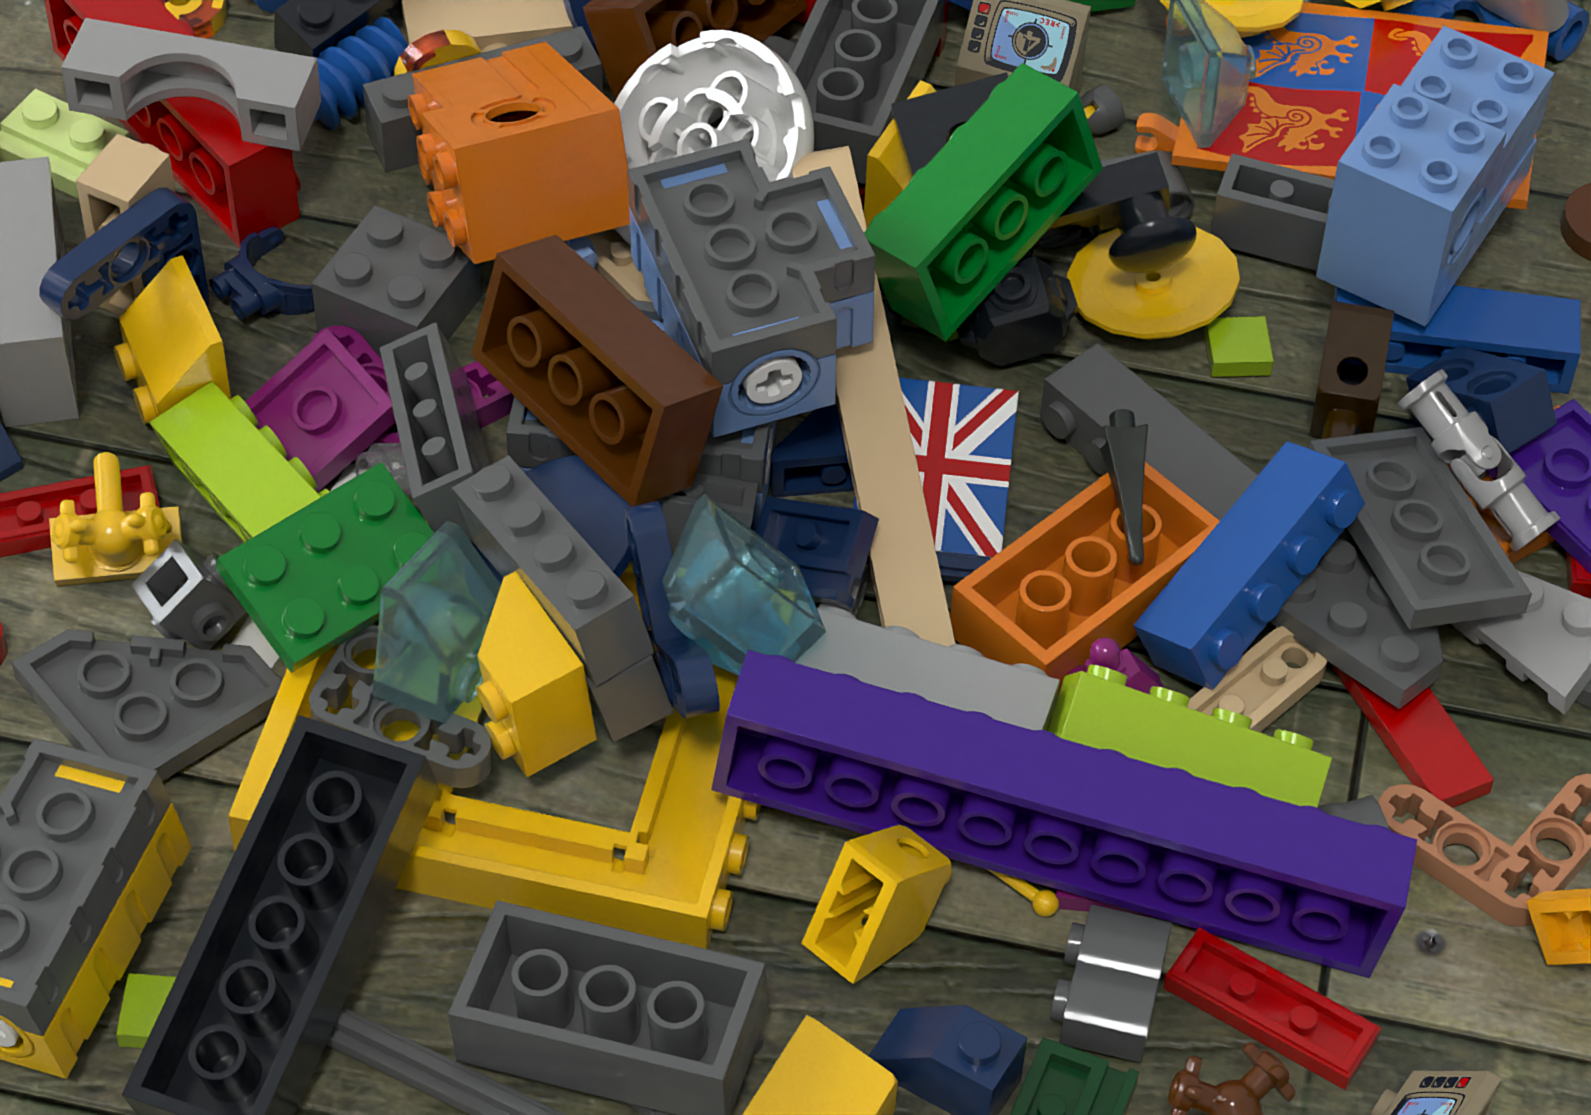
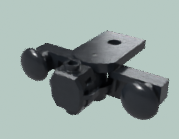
M1007 72L891 104L893 118L911 177L919 169L925 167L948 143L953 132L959 126L965 124L988 100L993 89L1008 78ZM1155 152L1104 166L1102 171L1038 241L1098 224L1100 230L1118 226L1121 235L1113 242L1109 249L1108 255L1111 262L1117 268L1126 272L1149 273L1169 267L1182 259L1193 247L1197 231L1195 225L1190 220L1180 217H1169V185L1158 153ZM1033 245L956 329L960 343L976 348L981 358L997 366L1053 352L1066 335L1067 324L1078 311L1077 301L1070 280L1053 274L1049 264L1035 257ZM878 279V283H879V287H880V291H881V290H883V289H882V286H881V284H880V282H879V279ZM882 299L891 338L899 330L904 316L893 311L887 299Z

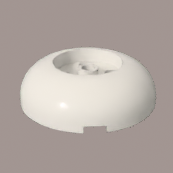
M726 30L700 32V38L688 41L678 47L671 43L637 69L614 103L620 111L628 169L747 138L750 141L753 137L751 145L756 153V162L759 167L763 168L769 182L790 176L793 178L792 169L806 153L814 152L812 112L807 95L798 77L777 53L763 43L738 32ZM723 116V120L717 128L710 126L711 123ZM630 224L615 228L622 238L631 245Z

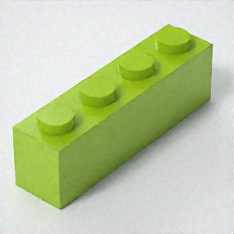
M213 381L149 422L175 468L242 543L330 492L325 488L317 493L315 491L317 489L316 482L301 460L295 456L287 461L285 459L288 457L287 452L270 427L265 425L258 430L256 428L259 426L258 421L245 401L238 394L229 399Z
M1089 665L1087 673L1079 671L1064 676L1048 728L1049 732L1056 734L1058 737L1097 749L1116 750L1126 757L1160 767L1183 769L1193 776L1227 786L1250 788L1260 795L1294 805L1318 807L1332 757L1312 751L1314 744L1312 739L1279 729L1275 730L1273 737L1250 729L1252 719L1226 709L1213 708L1212 715L1210 716L1187 708L1190 701L1188 696L1166 688L1152 686L1149 694L1125 686L1128 678L1126 675L1106 667Z

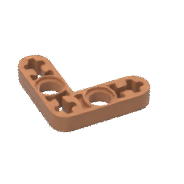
M1591 774L1578 775L1568 781L1512 847L1426 790L1415 785L1399 784L1391 786L1382 793L1378 800L1389 829L1394 833L1417 839L1413 865L1497 921L1508 926L1522 927L1533 924L1526 901L1543 891L1564 890L1591 858V812L1583 820L1581 828L1574 822L1579 806L1585 807L1591 802ZM1407 812L1417 817L1416 820L1408 819L1403 824L1394 819V815L1402 817ZM1434 829H1438L1432 844L1424 841L1426 836L1431 838ZM1547 838L1559 840L1570 849L1572 856L1561 861L1551 860L1539 852L1536 843ZM1451 844L1466 845L1477 854L1479 861L1469 866L1457 865L1445 856L1443 848ZM1528 871L1534 877L1528 895L1522 893L1516 899L1509 896L1506 890H1515L1524 880Z

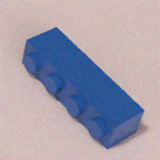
M1453 285L1426 327L1394 313L1384 372L1411 375L1460 345L1543 368L1546 371L1550 392L1569 394L1581 354V300ZM1337 286L1335 287L1333 301L1385 309ZM1347 359L1342 362L1363 366V363L1356 359Z
M1286 441L1134 623L1133 627L1155 666L1210 690H1213L1227 672L1239 662L1245 650L1267 623L1276 617L1282 605L1304 578L1316 568L1322 556L1344 529L1353 523L1358 512L1365 505L1346 462Z

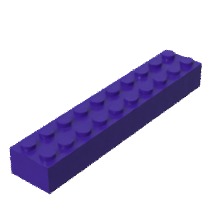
M747 650L726 714L711 788L715 792L866 835L900 824L911 829L946 857L1191 928L1198 929L1200 927L1212 934L1366 978H1370L1406 908L1417 839L1394 833L1384 826L1361 824L1327 814L1317 807L1294 805L1260 795L1250 788L1227 786L1193 776L1183 769L1160 767L1126 757L1116 750L1097 749L1062 739L1049 731L1030 730L995 720L982 712L963 711L928 701L915 693L896 692L861 682L859 679L848 674H833L797 664L784 656L766 655L752 650Z

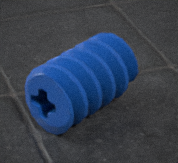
M381 17L374 21L373 26L367 25L359 29L355 37L348 36L340 40L337 47L331 46L320 52L317 64L321 104L314 120H318L324 128L331 131L339 127V114L348 120L358 115L357 103L365 108L363 84L394 76V68L399 56L409 59L406 70L411 72L407 42L391 19Z

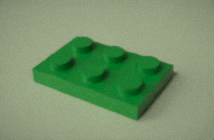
M380 462L218 557L215 569L288 670L293 673L452 576L458 564L384 464Z

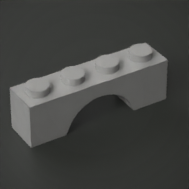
M90 18L84 19L61 66L69 111L127 121L140 109L156 101L172 97H198L218 103L230 111L239 123L242 141L301 151L321 104L317 58Z

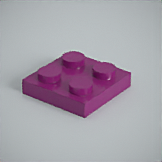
M328 328L321 332L245 401L258 421L259 426L256 428L259 430L265 425L270 427L287 452L288 457L285 459L289 461L296 456L301 460L316 482L317 489L315 491L317 493L396 422L389 395Z

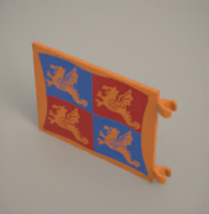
M1303 2L1298 17L1281 28L1266 30L1259 35L1245 38H1230L1201 32L1179 127L1161 115L1143 113L1137 120L1136 131L1139 133H1150L1154 137L1139 135L1135 142V152L1138 154L1160 150L1166 152L1173 151L1171 165L1226 171L1231 155L1236 154L1335 180L1338 161L1392 85H1402L1443 26L1545 68L1549 31ZM1171 13L1167 15L1165 25L1170 32L1182 34L1195 30L1178 21ZM1533 159L1529 173L1507 204V208L1527 209Z

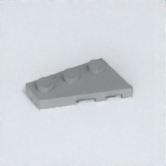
M1517 570L1532 593L1526 613L1451 623V625L1475 644H1487L1506 659L1507 670L1522 682L1528 678L1534 681L1548 693V702L1565 715L1591 680V599Z

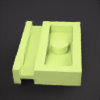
M34 89L0 123V162L49 157L54 187L79 199L76 179L116 134L130 138L129 131L92 114L69 111L68 103Z

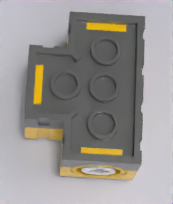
M34 738L23 757L25 761L17 775L13 774L5 790L0 794V1060L67 1079L78 1059L77 1052L84 1039H89L110 1000L109 993L116 980L120 981L141 942L140 936L148 922H152L172 885L171 878L178 865L182 866L192 845L157 770Z

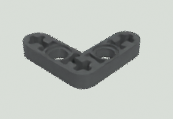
M427 590L394 610V612H400L405 605L413 607V611L403 610L394 623L395 633L390 631L392 621L391 613L340 644L311 691L309 697L311 715L313 720L426 756L435 779L439 783L456 788L473 787L484 781L490 774L493 765L491 738L485 727L468 718L392 691L430 630L432 611L430 594ZM370 649L382 650L390 657L383 666L374 669L361 668L354 662V658L359 653ZM348 684L352 686L351 699L353 709L342 708L337 715L329 713V707L339 709L349 696ZM395 721H410L419 728V732L407 741H393L383 734V730ZM434 734H438L439 742L432 739ZM464 747L473 749V754L464 753L459 760L450 758V753L459 754L463 751Z

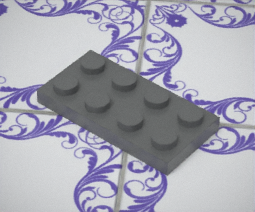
M1423 427L1310 440L1308 449L1347 463L1365 505L1358 512L1353 523L1346 528L1409 629L1526 613L1532 593L1448 465L1431 448L1432 441Z

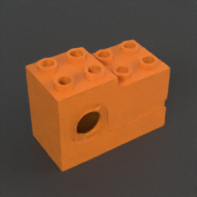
M546 41L501 52L502 56L487 60L479 57L412 74L415 94L408 95V108L415 129H422V135L416 137L418 163L426 185L432 184L434 186V191L427 193L429 213L435 227H442L446 231L452 247L459 246L474 264L493 260L498 252L553 235H557L563 241L630 224L627 179L628 163L619 108ZM497 116L496 122L490 121Z

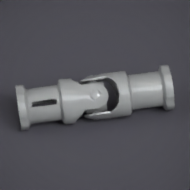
M1441 369L1420 383L1397 404L1402 411L1410 410L1433 439L1430 445L1431 448L1445 463L1451 465L1453 474L1480 510L1488 509L1511 537L1512 540L1509 546L1516 553L1561 518L1555 511H1546L1524 483L1527 477L1525 472L1509 455L1502 444L1496 438L1490 436L1488 427L1476 411H1467L1445 383L1448 375ZM1496 466L1498 467L1496 480L1491 482L1481 480L1485 476L1486 471Z

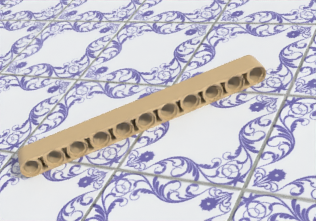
M849 146L806 153L793 167V178L807 175L809 171L830 166L863 232H865L867 227ZM875 272L873 342L855 347L849 345L836 349L835 400L857 508L879 518L868 554V562L881 626L883 628L887 626L904 627L916 633L921 639L949 647L956 643L880 287Z

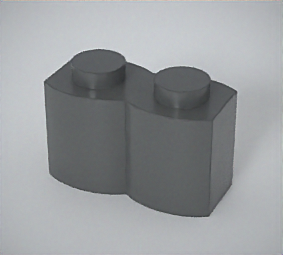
M1091 904L1086 925L1072 923L1064 963L1076 966L1072 981L1058 979L1050 1014L1051 1020L1062 1022L1059 1043L1139 1063L1142 1062L1169 941L1171 922Z

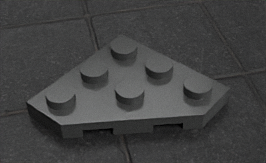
M1347 528L1344 529L1322 556L1316 568L1304 578L1285 601L1276 617L1269 621L1276 627L1284 626L1294 634V639L1313 652L1319 653L1328 662L1398 709L1402 708L1438 680L1444 658L1437 626L1409 629Z
M69 629L11 662L16 680L75 749L157 770L162 781L268 717L282 682L251 646L224 644L222 651L186 648L185 640L132 635L131 643L95 640L94 632Z

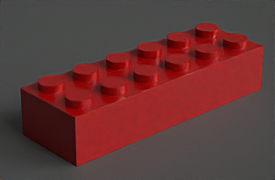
M44 0L53 51L63 61L85 18L196 37L190 24L183 18L177 19L165 7L163 0ZM172 97L145 106L127 121L118 119L140 143L153 145L162 152L170 154L173 178L239 248L241 242L249 234L254 232L259 234L260 231L270 227L282 228L300 218L297 192L301 190V183L294 169L293 150L242 141L238 121L230 111L220 104L198 97Z

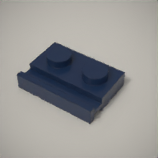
M766 496L747 557L753 559L748 577L758 588L801 596V600L852 608L855 599L849 596L854 579L861 580L879 518L864 510Z

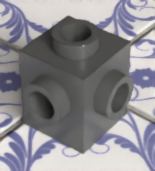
M175 539L131 584L151 613V623L164 637L168 639H184L200 649L210 650L246 613V610L215 569L217 558L220 557L217 553L212 552L208 557H205Z

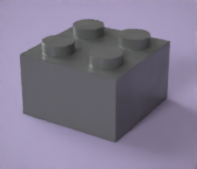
M374 205L311 283L317 332L330 326L353 328L363 336L381 359L380 347L435 322L448 341L482 297L480 263L474 264L459 246L452 247L446 233Z

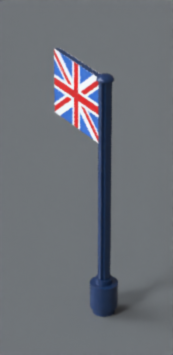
M899 377L941 578L943 581L960 582L1002 551L1019 391ZM854 497L853 509H858L856 498ZM750 530L746 558H749L747 557L751 546L755 530Z

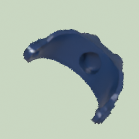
M278 227L267 228L260 231L259 234L254 232L247 235L240 244L241 250L238 251V255L224 263L225 271L209 280L212 291L220 300L227 297L230 298V306L235 315L241 320L255 312H259L262 315L269 312L283 315H301L315 311L311 285H295L267 278L253 268L262 256L282 243L284 233Z

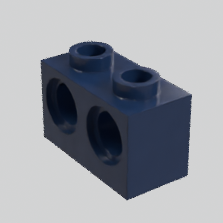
M1459 345L1406 377L1410 392L1428 377L1443 369L1448 375L1445 383L1468 412L1476 411L1488 427L1490 436L1496 438L1508 453L1513 452L1557 424L1546 371L1543 368ZM1412 413V416L1415 422L1417 423V426L1423 427Z

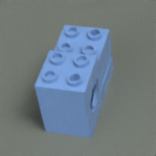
M1443 26L1402 85H1392L1338 161L1316 277L1385 309L1393 310L1394 313L1426 327L1529 173L1537 139L1534 136L1542 124L1555 72Z

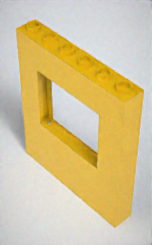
M466 543L448 551L458 564L454 574L428 590L432 611L430 630L392 691L478 723L483 706L477 695L476 687L483 684L477 655L491 616L477 604L467 587L464 570L468 545ZM630 562L619 579L634 595L641 613L633 567ZM676 571L679 591L692 574ZM759 588L794 629L801 612L802 597ZM405 605L400 612H391L392 625L390 631L395 633L394 623L403 610L413 611L412 606ZM340 644L293 673L287 668L228 815L234 853L298 716L301 715L312 719L309 700L311 691ZM370 649L359 653L354 658V662L361 668L374 669L383 666L390 657L382 650ZM712 664L719 693V711L684 719L673 708L674 713L666 717L630 832L452 795L455 787L437 782L440 789L397 883L396 889L493 909L498 900L708 949L713 930L724 932L728 924L733 891L725 889L730 873L741 875L744 869L749 846V835L742 834L746 818L757 820L762 806L761 804L711 790L726 714L739 676ZM348 684L349 696L339 709L329 707V713L337 715L342 708L353 709L351 699L352 686ZM404 720L395 721L383 730L385 737L398 742L407 741L419 732L417 725ZM434 734L432 739L439 742L438 734ZM464 747L463 751L459 754L450 753V758L459 760L464 753L468 752L469 748ZM445 812L456 814L455 824H450L445 820ZM614 847L626 850L624 860L615 857Z

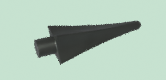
M1119 409L1109 415L1110 426H1103L1106 443L1100 448L1120 510L1129 561L1132 565L1139 566L1144 560L1143 485L1148 424L1136 426L1134 413L1128 409Z

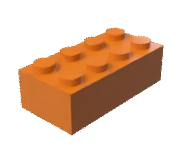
M1145 462L1143 485L1144 560L1141 565L1134 566L1129 561L1122 518L1107 472L953 586L950 620L954 638L961 645L977 650L984 658L1011 666L1018 663L1035 666L1044 671L1048 677L1059 679L1060 689L1064 676L1076 666L1085 665V661L1090 658V648L1097 639L1103 637L1111 638L1118 644L1119 649H1122L1138 636L1133 627L1134 623L1220 521Z

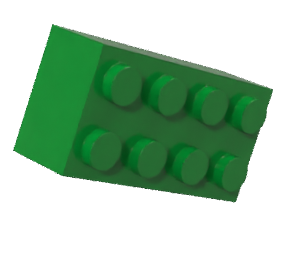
M1021 63L1005 81L999 83L993 89L988 100L975 114L953 132L948 143L934 158L912 176L907 187L894 201L872 219L864 234L875 254V272L893 311L946 341L1102 171L1103 167L1077 91Z

